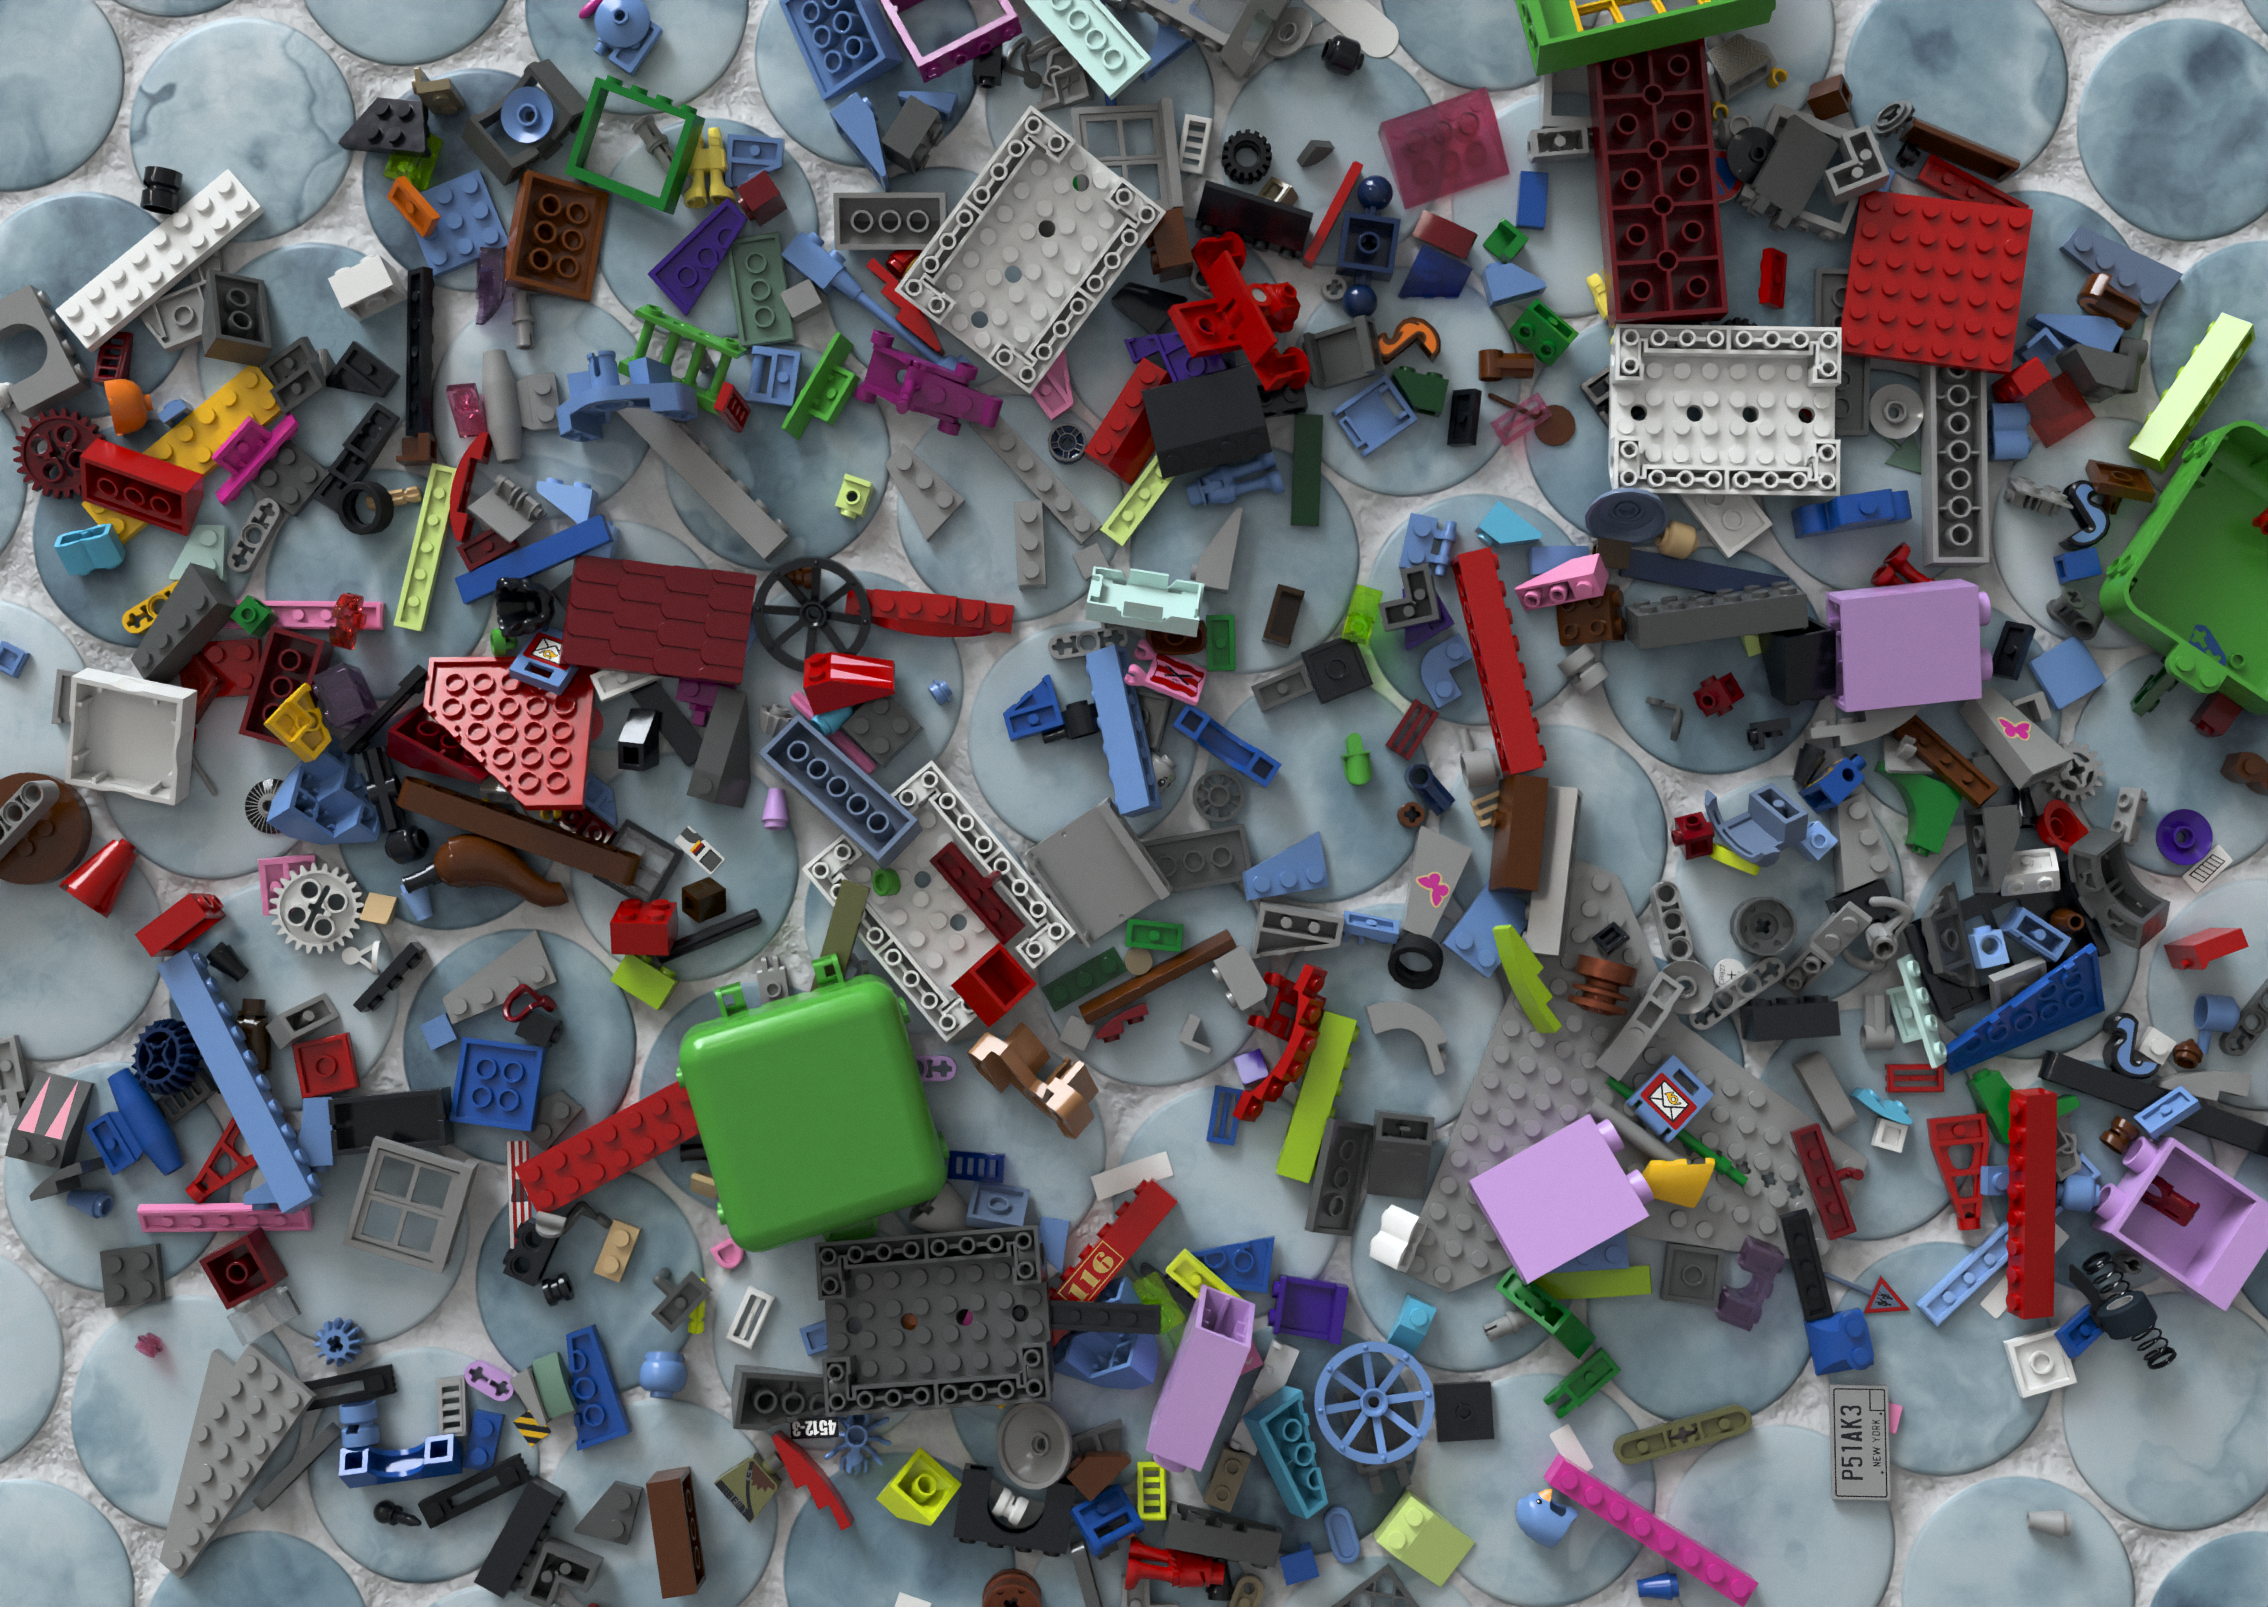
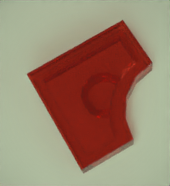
M201 651L198 654L195 653L192 656V660L179 672L181 687L197 690L196 725H198L225 682Z

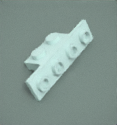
M1911 953L1897 959L1904 984L1886 989V993L1890 996V1005L1902 1042L1907 1043L1922 1039L1931 1068H1937L1947 1062V1050L1945 1044L1940 1041L1937 1031L1938 1022L1935 1015L1931 1013L1928 1004L1929 994L1927 989L1923 987L1920 979V966L1914 960Z

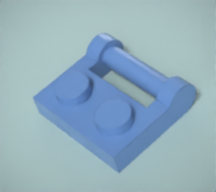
M753 346L751 355L754 356L749 392L745 393L744 400L752 404L792 408L796 399L802 353L799 351ZM765 358H772L767 393L762 394L760 393L764 360Z

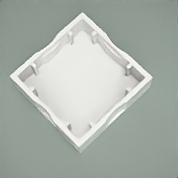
M86 668L73 675L71 678L69 709L71 734L67 745L65 783L101 791L123 792L135 798L173 806L187 798L190 790L197 690Z

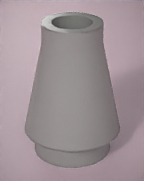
M2063 1509L2039 1512L2028 1511L2026 1524L2027 1529H2034L2062 1539L2063 1536H2070L2072 1519L2071 1514L2064 1513Z

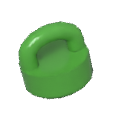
M499 628L492 629L490 632L492 654L495 657L505 656L506 650L517 647V638H503Z
M891 868L876 870L872 879L873 889L879 896H892L900 892L901 883L899 876Z

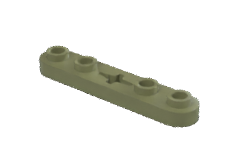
M1731 1404L1623 1434L1615 1440L1613 1452L1616 1458L1626 1465L1644 1462L1741 1435L1750 1429L1752 1416L1742 1405ZM1681 1427L1685 1431L1696 1429L1695 1432L1687 1434L1686 1440L1683 1442L1677 1437L1668 1439V1436L1672 1437L1678 1434Z

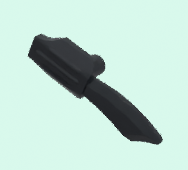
M2070 1264L2069 1281L2092 1304L2089 1310L2090 1316L2098 1328L2106 1332L2097 1316V1312L2108 1300H2102L2090 1280L2077 1267Z

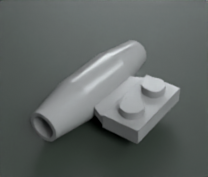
M494 349L483 352L482 391L488 432L498 463H516L521 461L522 428L534 432L559 430L556 408L559 407L555 373L526 375L521 380L515 382L505 350Z

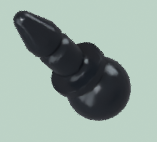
M388 1500L379 1502L373 1511L374 1518L382 1524L389 1523L395 1526L401 1523L410 1527L422 1524L421 1520L415 1515L403 1512L401 1506L395 1505Z

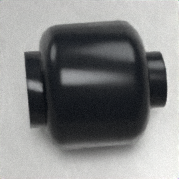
M1336 35L1333 39L1326 41L1321 60L1324 61L1327 70L1343 76H1349L1355 69L1359 70L1361 68L1364 54L1361 53V45L1357 40Z
M412 824L389 832L386 838L385 852L389 858L402 865L425 857L429 848L428 835L423 829Z

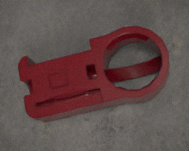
M2156 1175L2151 1184L2156 1185L2160 1189L2162 1197L2155 1196L2146 1190L2140 1200L2179 1225L2187 1226L2200 1208V1203L2194 1204L2173 1190V1185Z

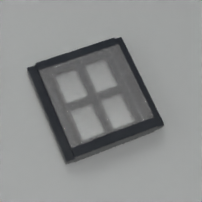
M626 819L611 845L642 857L634 885H623L596 875L592 877L628 898L640 899L641 902H652L659 899L685 852Z

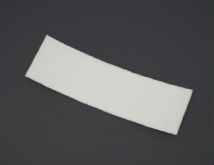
M1165 1151L1091 1176L1097 1199L1100 1201L1136 1188L1143 1179L1148 1182L1152 1177L1157 1181L1174 1174Z

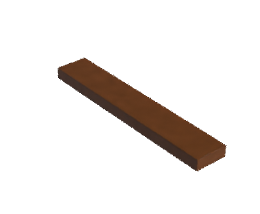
M1226 929L1156 965L1147 973L1137 975L1079 1005L1082 1017L1086 1024H1090L1231 951L1237 946Z

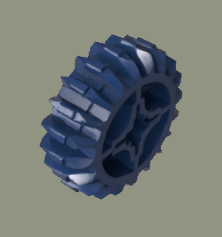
M170 1018L154 1021L153 1025L145 1027V1033L138 1034L140 1042L133 1044L137 1048L136 1053L131 1055L135 1058V1063L131 1067L137 1070L134 1078L140 1080L139 1086L146 1088L151 1093L159 1095L181 1093L182 1089L190 1088V1081L197 1080L195 1072L202 1070L199 1066V1061L204 1058L200 1055V1051L184 1021Z

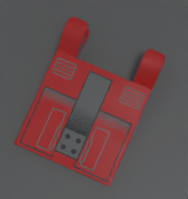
M1266 972L1263 978L1264 982L1279 988L1269 1018L1251 1014L1248 1019V1025L1289 1042L1298 1008V991L1293 989L1296 983L1278 973ZM1317 994L1316 998L1324 1002L1321 1008L1322 1013L1327 998Z

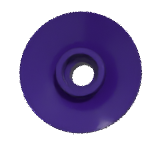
M2189 809L2172 811L2165 815L2157 826V847L2160 853L2172 863L2178 865L2197 863L2211 849L2213 842L2211 826L2196 811ZM2179 832L2182 833L2184 837L2181 843L2178 842L2176 838Z

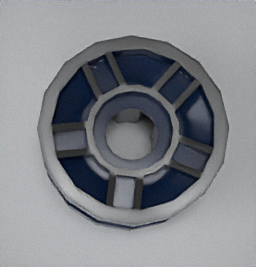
M1061 423L1053 428L1048 437V448L1052 458L1060 464L1072 465L1084 457L1087 443L1086 436L1080 427L1072 423ZM1066 438H1070L1073 444L1071 448L1066 449L1062 446Z

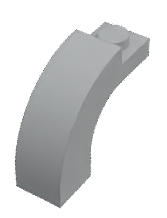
M1383 1001L1364 1006L1373 1034L1397 1028L1410 1030L1420 1039L1423 1045L1431 1074L1438 1075L1446 1072L1444 1065H1447L1448 1061L1444 1049H1438L1437 1045L1446 1043L1448 1040L1441 1026L1430 1014L1419 1007L1399 1001Z

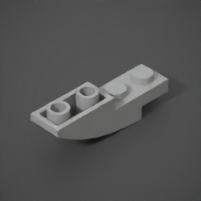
M1921 705L1864 710L1857 712L1858 722L1856 717L1839 719V725L1829 726V721L1812 722V728L1803 730L1804 741L1832 738L1833 749L1870 741L1900 727L1921 710Z
M1849 901L1837 913L1833 912L1807 939L1785 965V973L1777 982L1798 997L1833 964L1835 957L1871 924L1872 917Z
M1660 971L1630 1016L1621 1025L1595 1066L1619 1082L1672 1010L1671 1007L1685 987Z

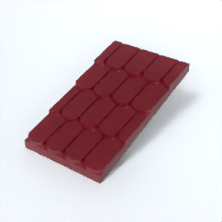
M588 555L577 556L574 558L558 665L740 685L743 677L757 575Z

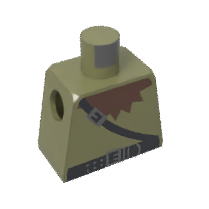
M776 1451L766 1460L755 1452L721 1474L714 1484L746 1520L751 1523L783 1482L776 1473L784 1466V1463Z

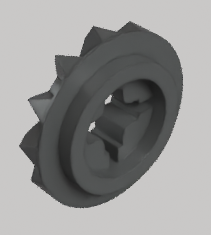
M1899 100L1885 106L1872 123V130L1877 137L1884 136L1887 138L1892 133L1897 134L1901 128H1905V124L1913 119L1912 115L1915 112L1912 103L1909 100Z

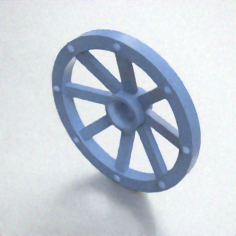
M1361 1342L1341 1350L1326 1364L1315 1388V1415L1323 1435L1338 1452L1360 1463L1386 1464L1407 1456L1424 1440L1434 1415V1393L1426 1371L1408 1352L1385 1342ZM1370 1352L1386 1353L1399 1359L1378 1388L1375 1387ZM1361 1353L1367 1386L1365 1390L1337 1370L1347 1359ZM1408 1365L1419 1380L1422 1391L1386 1395L1385 1393L1404 1367ZM1331 1376L1360 1397L1359 1400L1324 1405L1325 1392ZM1370 1397L1378 1398L1377 1406H1369L1368 1400ZM1424 1400L1423 1415L1417 1429L1388 1408V1404ZM1362 1409L1344 1438L1340 1440L1331 1429L1326 1415ZM1382 1414L1411 1435V1438L1403 1445L1388 1452L1386 1451L1380 1417ZM1369 1416L1372 1417L1378 1453H1366L1349 1446Z

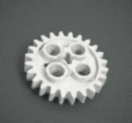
M312 863L311 871H307L306 867L301 865L299 875L291 870L289 871L290 881L285 878L280 879L281 883L285 886L283 889L277 887L273 889L279 895V898L270 899V902L276 904L277 908L270 910L269 914L278 915V919L274 920L271 924L281 925L282 928L277 932V935L286 933L288 935L285 941L286 944L292 940L297 941L295 950H298L302 945H306V952L309 954L314 946L317 947L318 953L322 954L324 946L327 945L332 952L335 950L334 942L341 946L345 945L344 935L351 939L354 937L350 930L351 928L360 929L361 926L355 922V919L361 916V913L357 912V908L363 907L365 903L357 902L356 898L363 893L352 890L357 885V881L349 884L346 882L349 873L344 874L342 877L338 875V866L332 872H329L328 863H325L321 870H318L316 863ZM306 882H314L318 886V894L315 897H307L303 893V885ZM329 885L330 890L321 905L325 912L318 913L310 930L305 931L304 928L313 913V908L310 907V904H316L325 886ZM333 894L343 896L345 899L343 908H332L329 904L330 896ZM299 907L304 910L306 916L303 922L297 923L291 919L290 911L292 908ZM326 919L332 924V930L329 934L324 935L318 932L316 925L319 920Z

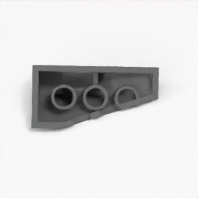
M735 1365L731 1390L733 1429L763 1431L775 1425L789 1424L805 1417L825 1414L823 1374L763 1366Z

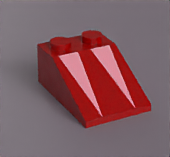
M837 652L816 653L806 658L804 662L803 689L814 716L895 694L894 660Z

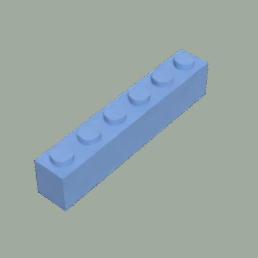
M1113 644L1085 654L1087 660L1086 672L1091 679L1093 688L1091 696L1098 711L1097 724L1103 734V751L1108 758L1110 767L1109 779L1114 785L1116 809L1120 815L1131 818L1162 809L1136 686H1130L1124 681L1126 674L1133 676V674L1128 672L1131 665L1128 650Z

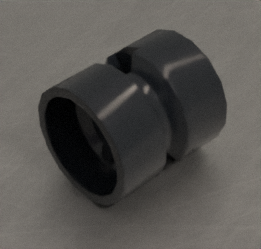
M145 167L143 184L147 186V189L142 190L140 207L150 212L165 215L178 213L180 197L176 195V192L181 190L183 174L164 167Z

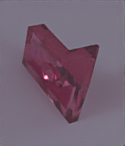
M476 384L447 385L446 394L459 438L476 437L481 432L488 433L483 394H478Z

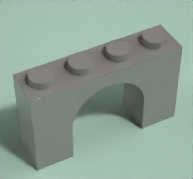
M28 285L0 299V343L23 331L37 330L43 335L47 344V358L42 368L36 374L7 388L19 413L29 418H33L39 415V412H45L90 389L86 380L89 378V375L84 366L77 362L74 356L77 353L76 349L62 332L64 330L63 323L56 314L53 315L49 307L52 305L49 296L44 290L40 291L32 285Z

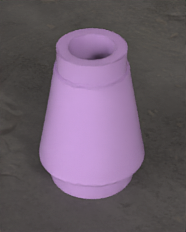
M772 788L768 790L762 817L764 829L775 831L787 829V823L790 821L784 789Z

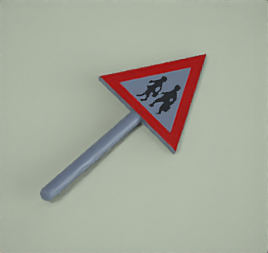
M1823 1272L1825 1278L1870 1296L1863 1314L1910 1310L1881 1275L1873 1291Z

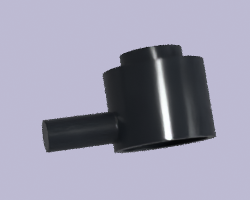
M1082 700L1066 705L1067 710L1060 713L1064 727L1042 733L1044 743L1047 744L1064 738L1073 740L1101 732L1097 724L1098 711L1096 704H1088L1087 700Z

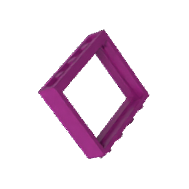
M879 0L883 12L924 84L936 77L939 78L942 74L964 65L967 61L985 54L992 48L1010 41L1012 38L1023 33L1019 18L1009 0H997L1005 14L1004 16L922 57L898 13L924 0Z

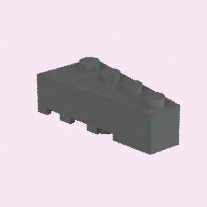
M194 563L188 565L131 658L143 679L169 684L232 619L229 616L238 607V604L214 569Z

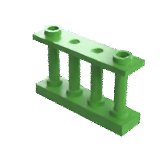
M647 304L636 309L634 315L644 319V325L634 356L619 361L618 373L630 377L628 362L646 357L655 325L670 330L661 363L672 366L681 336L696 342L685 378L680 379L672 375L673 382H680L696 389L698 407L719 416L713 407L725 381L732 357L735 359L742 357L746 354L747 349L739 346L740 343L732 338L724 337L722 339L662 313L663 310L658 306ZM706 347H709L722 354L711 388L706 390L697 386L696 378Z

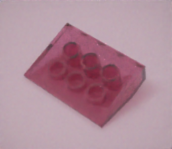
M1486 87L1380 123L1378 136L1405 210L1509 174L1495 111Z

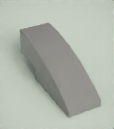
M2192 1070L2152 1080L2151 1085L2173 1091L2181 1085L2194 1097L2218 1101L2219 1092L2248 1097L2252 1075L2223 1070Z

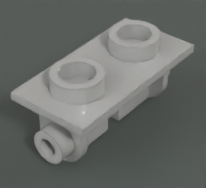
M2120 787L2110 830L2124 834V845L2133 847L2134 843L2138 842L2141 823L2136 821V817H2143L2146 803L2149 799L2146 797L2147 792L2143 791L2142 788Z

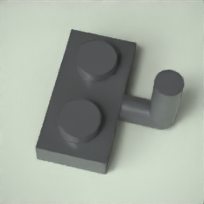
M663 1267L653 1278V1283L667 1297L651 1314L672 1333L710 1294L712 1289L693 1271L674 1287L667 1280L671 1273L667 1267Z

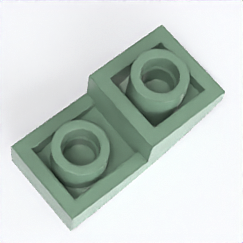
M558 1351L533 1360L532 1365L536 1384L548 1418L552 1419L574 1411L578 1405L567 1383L570 1375L560 1352Z

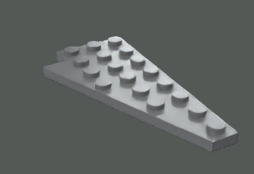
M256 1343L249 1344L237 1362H234L220 1349L213 1350L210 1356L159 1562L179 1579L186 1577L317 1397V1394Z

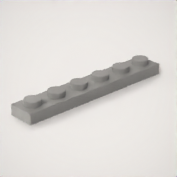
M1000 415L995 428H990L973 421L968 422L974 431L1039 500H1042L1044 506L1081 545L1102 527L1100 522Z

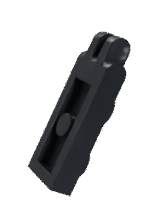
M1144 1262L1140 1265V1273L1188 1311H1192L1196 1301L1192 1294L1181 1288L1180 1284L1170 1275H1164L1149 1263Z

